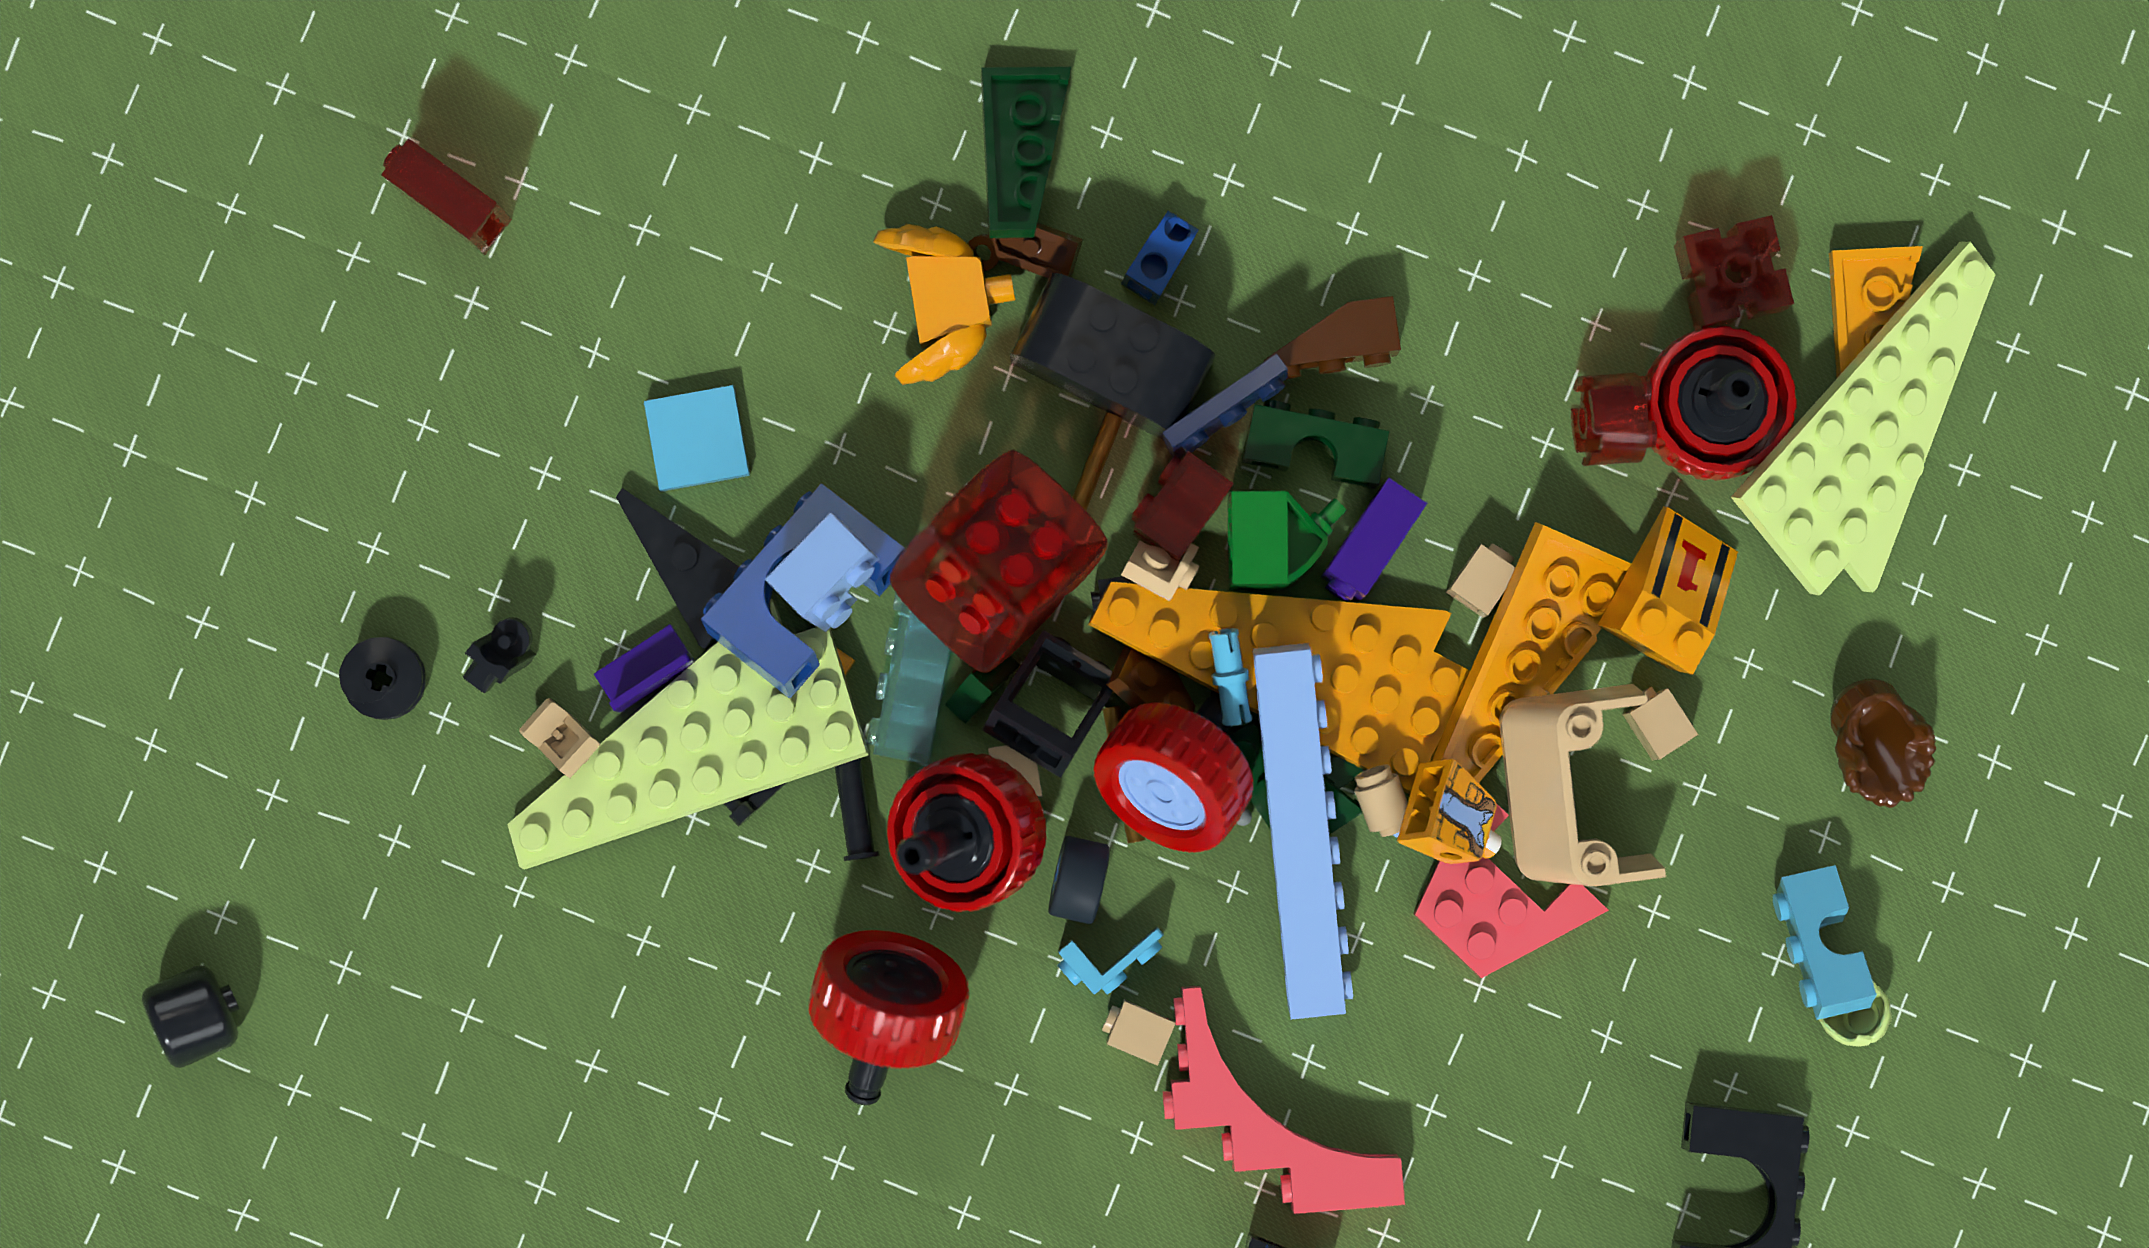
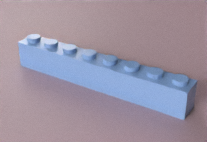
M1308 643L1254 648L1253 659L1287 1004L1290 1018L1300 1019L1346 1014L1345 999H1353L1350 971L1342 972L1340 955L1349 954L1346 926L1338 927L1336 910L1344 909L1342 882H1333L1332 865L1340 864V854L1337 836L1329 837L1327 820L1336 819L1333 791L1325 792L1323 774L1331 773L1329 746H1320L1319 729L1327 728L1324 700L1316 701L1314 683L1323 681L1320 654L1311 655Z

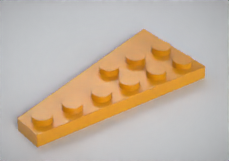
M1535 522L1431 761L1453 758L1480 783L1503 755L1499 718L1503 708L1515 699L1554 694L1597 642L1596 635L1602 629L1598 626V623L1631 563Z

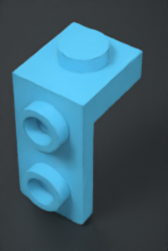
M1156 927L1103 974L1099 972L1076 943L1071 940L1058 951L1064 960L1057 966L1074 986L1083 981L1094 995L1101 989L1108 995L1128 978L1123 972L1127 966L1136 959L1143 965L1162 948L1158 940L1164 934Z

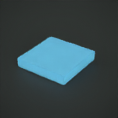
M733 385L644 401L658 486L661 492L750 476L737 397Z

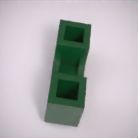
M1266 400L1263 406L1254 405L1242 463L1287 471L1290 466L1293 449L1301 442L1314 440L1326 445L1333 455L1332 481L1376 489L1379 485L1390 432L1379 429V421L1361 417H1354L1353 423L1335 420V413L1315 408H1309L1308 415L1290 411L1291 404L1276 400Z

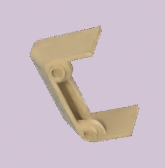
M1634 684L1519 698L1509 702L1503 708L1499 718L1514 859L1519 870L1527 878L1545 882L1602 886L1666 877L1665 867L1651 853L1617 858L1613 848L1602 840L1587 839L1578 841L1569 751L1584 750L1598 742L1603 732L1602 710L1648 704L1647 695Z

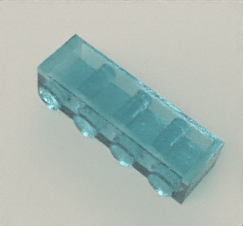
M908 574L906 584L898 583L893 610L901 612L897 629L889 627L884 654L892 656L889 674L881 672L879 676L876 699L883 700L880 718L872 717L867 744L875 745L874 755L929 765L962 594L955 596L954 599H948L946 602H939L926 589L925 584L929 579L928 577Z

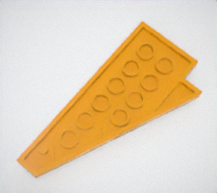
M1110 582L1088 625L1218 694V686L1213 685L1211 676L1216 671L1209 633L1218 631V634H1220V629L1237 628L1239 630L1238 638L1243 668H1247L1249 671V680L1246 681L1249 708L1258 715L1253 649L1308 643L1311 655L1320 654L1323 681L1314 683L1316 701L1324 700L1327 728L1319 729L1320 746H1329L1330 753L1364 770L1380 765H1390L1392 773L1398 774L1404 792L1409 795L1411 794L1419 763L1430 762L1470 673V670L1434 652L1452 614L1446 610L1187 588V590L1177 588L1171 600L1168 601L1139 584Z

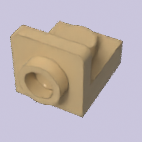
M1139 541L1121 575L1170 601L1178 586L1187 590L1193 580L1199 565L1193 563L1192 560L1199 547L1191 543L1181 562L1171 558L1162 548L1149 546Z

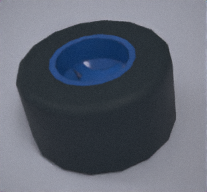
M1072 836L1064 838L1050 894L1048 908L1050 915L1087 924L1093 923L1099 907L1108 867L1110 847L1107 844Z

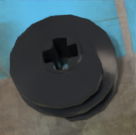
M388 637L369 638L356 644L345 655L339 669L340 687L349 703L361 714L379 720L400 718L412 711L423 697L427 681L424 664L417 652L406 643ZM385 666H387L386 674L393 677L390 686L383 685L382 691H380L381 683L375 681V675L377 671L384 672Z

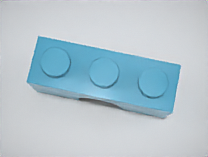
M1836 865L1782 877L1777 894H1773V905L1778 920H1785L1790 936L1786 937V947L1792 964L1799 963L1804 980L1799 981V988L1805 1007L1813 1008L1816 1020L1870 1008L1877 994L1863 951L1849 955L1833 953L1823 945L1819 936L1821 928L1843 922L1849 909Z

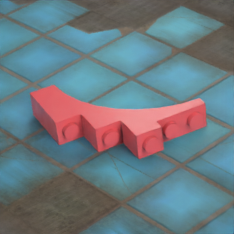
M1181 987L1182 997L1173 998L1175 1025H1184L1186 1043L1177 1044L1179 1072L1188 1071L1189 1079L1170 1080L1171 1091L1163 1092L1165 1119H1174L1175 1130L1229 1125L1230 1133H1221L1223 1160H1232V1167L1235 1172L1288 1168L1287 1175H1280L1282 1203L1291 1202V1210L1294 1214L1405 1205L1401 1158L1397 1154H1365L1325 1146L1293 1132L1264 1112L1238 1085L1222 1060L1207 1023L1201 987Z

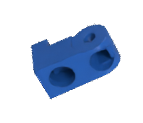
M1168 210L1131 264L1121 285L1156 305L1199 229Z

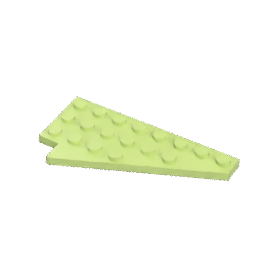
M1959 242L1731 496L1733 501L1809 594L1821 595L1843 569L1846 570L1864 592L1873 593L1879 585L1917 481L1923 473L1926 457L1995 277V273L1971 242Z
M771 599V615L782 625L776 602ZM815 627L794 634L815 651L820 665L791 699L717 642L607 737L590 756L588 761L571 778H568L566 775L562 776L507 824L519 867L525 870L868 756L869 752L831 627L826 632Z

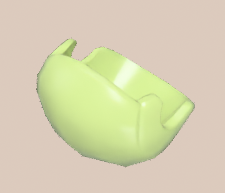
M1874 981L1872 982L1877 996L1870 1008L1819 1019L1826 1033L1834 1040L1848 1046H1868L1870 1043L1877 1042L1885 1035L1892 1020L1890 1000Z

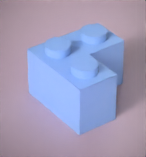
M830 512L765 580L804 619L826 632L830 627L833 629L839 627L849 618L853 611L851 606L858 600L849 589L852 586L857 588L869 579L874 571L872 566L879 558L841 520Z

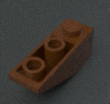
M1393 296L1347 302L1264 359L1263 363L1278 354L1288 368V378L1286 379L1300 377L1301 369L1318 367L1319 374H1329L1346 370L1345 363L1363 361L1365 368L1391 364L1390 357L1397 356L1401 351Z

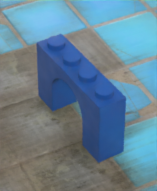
M822 483L813 493L809 491L799 499L794 507L793 512L795 514L784 526L778 525L768 534L764 541L763 550L754 560L748 559L742 563L734 575V582L723 594L717 593L710 599L704 608V616L701 618L710 636L789 699L819 667L820 663L813 649L782 626L771 615L770 600L774 588L765 580L766 577L830 512L841 520L879 558L872 566L874 568L872 575L863 583L879 597L909 564L906 550L902 545Z

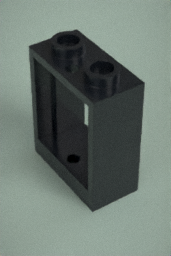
M1043 630L993 708L982 731L1061 778L1114 692L1107 686L1113 671L1103 662L1093 660L1074 649L1065 639L1054 637ZM1036 666L1094 700L1072 738L1013 703Z

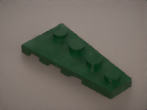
M1072 67L981 68L989 238L1035 237Z

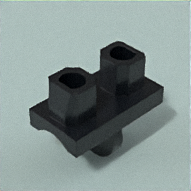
M509 617L501 620L494 626L491 633L474 641L465 654L474 661L463 678L479 691L486 693L491 690L495 682L501 684L511 675L530 665L536 656V653L530 649L532 644L530 627L519 618Z

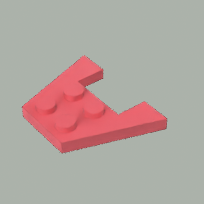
M1497 803L1491 826L1492 831H1495L1509 816ZM1482 857L1479 861L1448 864L1438 860L1413 915L1479 978H1483L1609 910L1583 885L1568 884L1542 910L1489 858Z

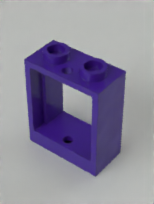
M1388 478L1379 488L1321 575V578L1328 582L1325 589L1344 602H1349L1352 598L1358 602L1363 599L1427 503Z

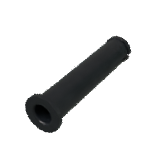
M861 758L835 766L848 856L843 857L844 861L880 856L879 851H874Z

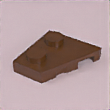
M1126 644L1124 645L1107 682L1109 688L1132 709L1147 703H1165L1194 712L1196 706L1175 670Z

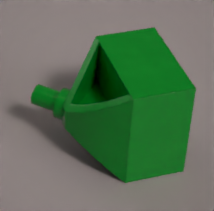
M1232 491L1227 500L1228 591L1284 590L1308 571L1320 557L1328 544V536L1333 532L1331 526L1347 509L1336 498H1333L1318 514L1313 512L1309 516L1288 491Z

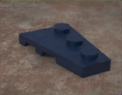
M1278 354L1163 431L1166 449L1176 463L1188 453L1202 446L1209 440V437L1222 427H1229L1240 420L1247 413L1246 409L1260 398L1264 402L1275 396L1285 387L1283 381L1288 378V368Z

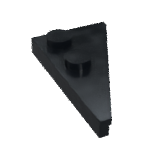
M622 488L616 499L697 643L707 650L714 638L707 633L701 621V618L704 616V608L717 593L723 594L731 586L739 566Z

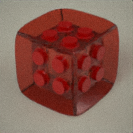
M1011 449L992 460L938 511L929 525L912 539L892 568L890 583L907 608L941 642L968 665L982 673H987L1016 651L1052 615L1064 597L1075 590L1086 579L1104 556L1108 548V540L1099 525L1087 511L1047 472L1027 456Z

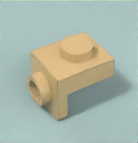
M550 698L546 699L519 729L523 737L539 748L555 767L568 778H571L601 745L575 717Z

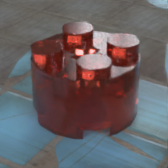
M1636 372L1577 377L1573 390L1581 392L1579 408L1571 409V424L1576 453L1585 452L1586 457H1583L1582 465L1596 466L1642 462L1646 448H1654L1657 441L1656 424L1654 420H1648L1647 403H1650L1652 397V386L1649 377L1638 376Z

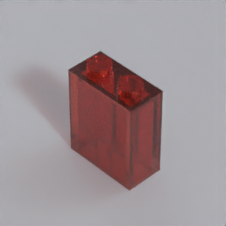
M409 138L403 146L400 144L396 145L384 160L383 166L386 169L382 172L381 176L399 193L484 255H486L512 220L497 202Z

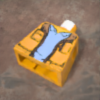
M1453 758L1419 763L1397 842L1448 864L1479 861L1482 857L1491 858L1498 852L1501 846V837L1491 830L1497 808L1495 799Z

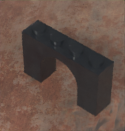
M1685 1102L1681 1148L1688 1152L1746 1159L1759 1171L1765 1182L1768 1204L1766 1214L1760 1226L1742 1241L1727 1245L1672 1240L1671 1248H1792V1246H1798L1801 1223L1799 1218H1795L1796 1199L1802 1200L1805 1191L1804 1172H1799L1801 1153H1807L1810 1138L1809 1127L1803 1126L1804 1117L1791 1113Z

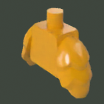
M905 224L900 228H888L877 231L873 241L875 244L912 256L906 257L919 341L922 348L925 349L902 366L894 376L903 385L923 380L933 382L950 370H960L977 355L984 344L987 336L986 328L992 326L989 305L1015 301L1011 274L985 278L981 258L974 257L973 249L966 241L944 228L935 226L927 229L918 225Z

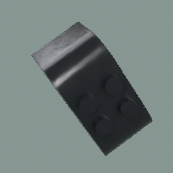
M1055 272L1051 273L1010 353L1012 365L1108 413L1119 416L1124 421L1164 440L1163 431L1187 416L1215 358L1214 352L1178 329L1086 283Z

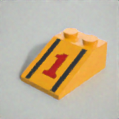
M1663 506L1598 626L1666 668L1693 675L1716 633L1738 551L1669 507Z

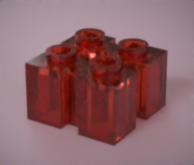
M1772 215L1736 223L1726 233L1727 238L1721 239L1719 228L1683 236L1674 245L1682 280L1693 278L1696 290L1687 297L1695 331L1705 327L1716 328L1718 326L1730 325L1741 317L1740 310L1745 309L1748 320L1784 312L1794 304L1786 268L1774 271L1771 260L1772 257L1781 251ZM1727 265H1730L1732 272L1740 271L1741 278L1737 282H1732L1726 276Z
M1189 451L1182 460L1176 456L1172 458L1159 477L1158 483L1163 486L1156 497L1147 493L1133 512V517L1131 518L1136 523L1133 535L1149 546L1162 548L1171 558L1179 562L1190 544H1193L1230 493L1234 484Z

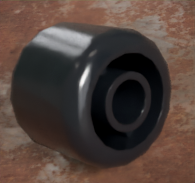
M205 966L192 967L149 986L142 993V1003L167 1060L176 1068L185 1067L228 1048L238 1038V1029L232 1013L240 1010L233 992L229 984L220 988L212 971Z

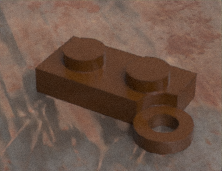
M1038 222L1034 238H989L988 232V234L976 235L968 242V245L973 249L974 257H979L976 252L978 245H985L990 249V259H981L984 271L991 270L1001 260L1049 279L1052 272L1072 277L1083 239Z

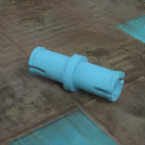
M1237 628L1220 629V634H1218V631H1212L1209 633V639H1211L1216 672L1211 676L1213 685L1218 686L1223 715L1222 723L1227 726L1242 724L1241 719H1243L1244 723L1252 721L1246 689L1249 671L1247 668H1243L1238 638L1239 630Z

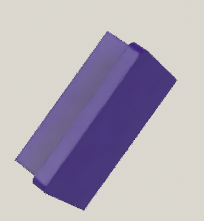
M670 624L595 672L594 676L609 697V704L612 709L621 713L684 672L695 660L674 627Z

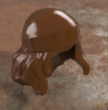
M1863 679L1843 688L1837 694L1832 704L1830 720L1832 730L1838 738L1835 751L1839 758L1838 765L1842 770L1845 784L1849 787L1850 792L1860 794L1866 801H1872L1879 807L1893 808L1900 801L1911 802L1914 799V792H1922L1927 778L1931 775L1930 767L1935 763V759L1932 756L1936 751L1935 731L1931 725L1927 724L1919 712L1905 705L1895 688L1888 682L1880 679Z

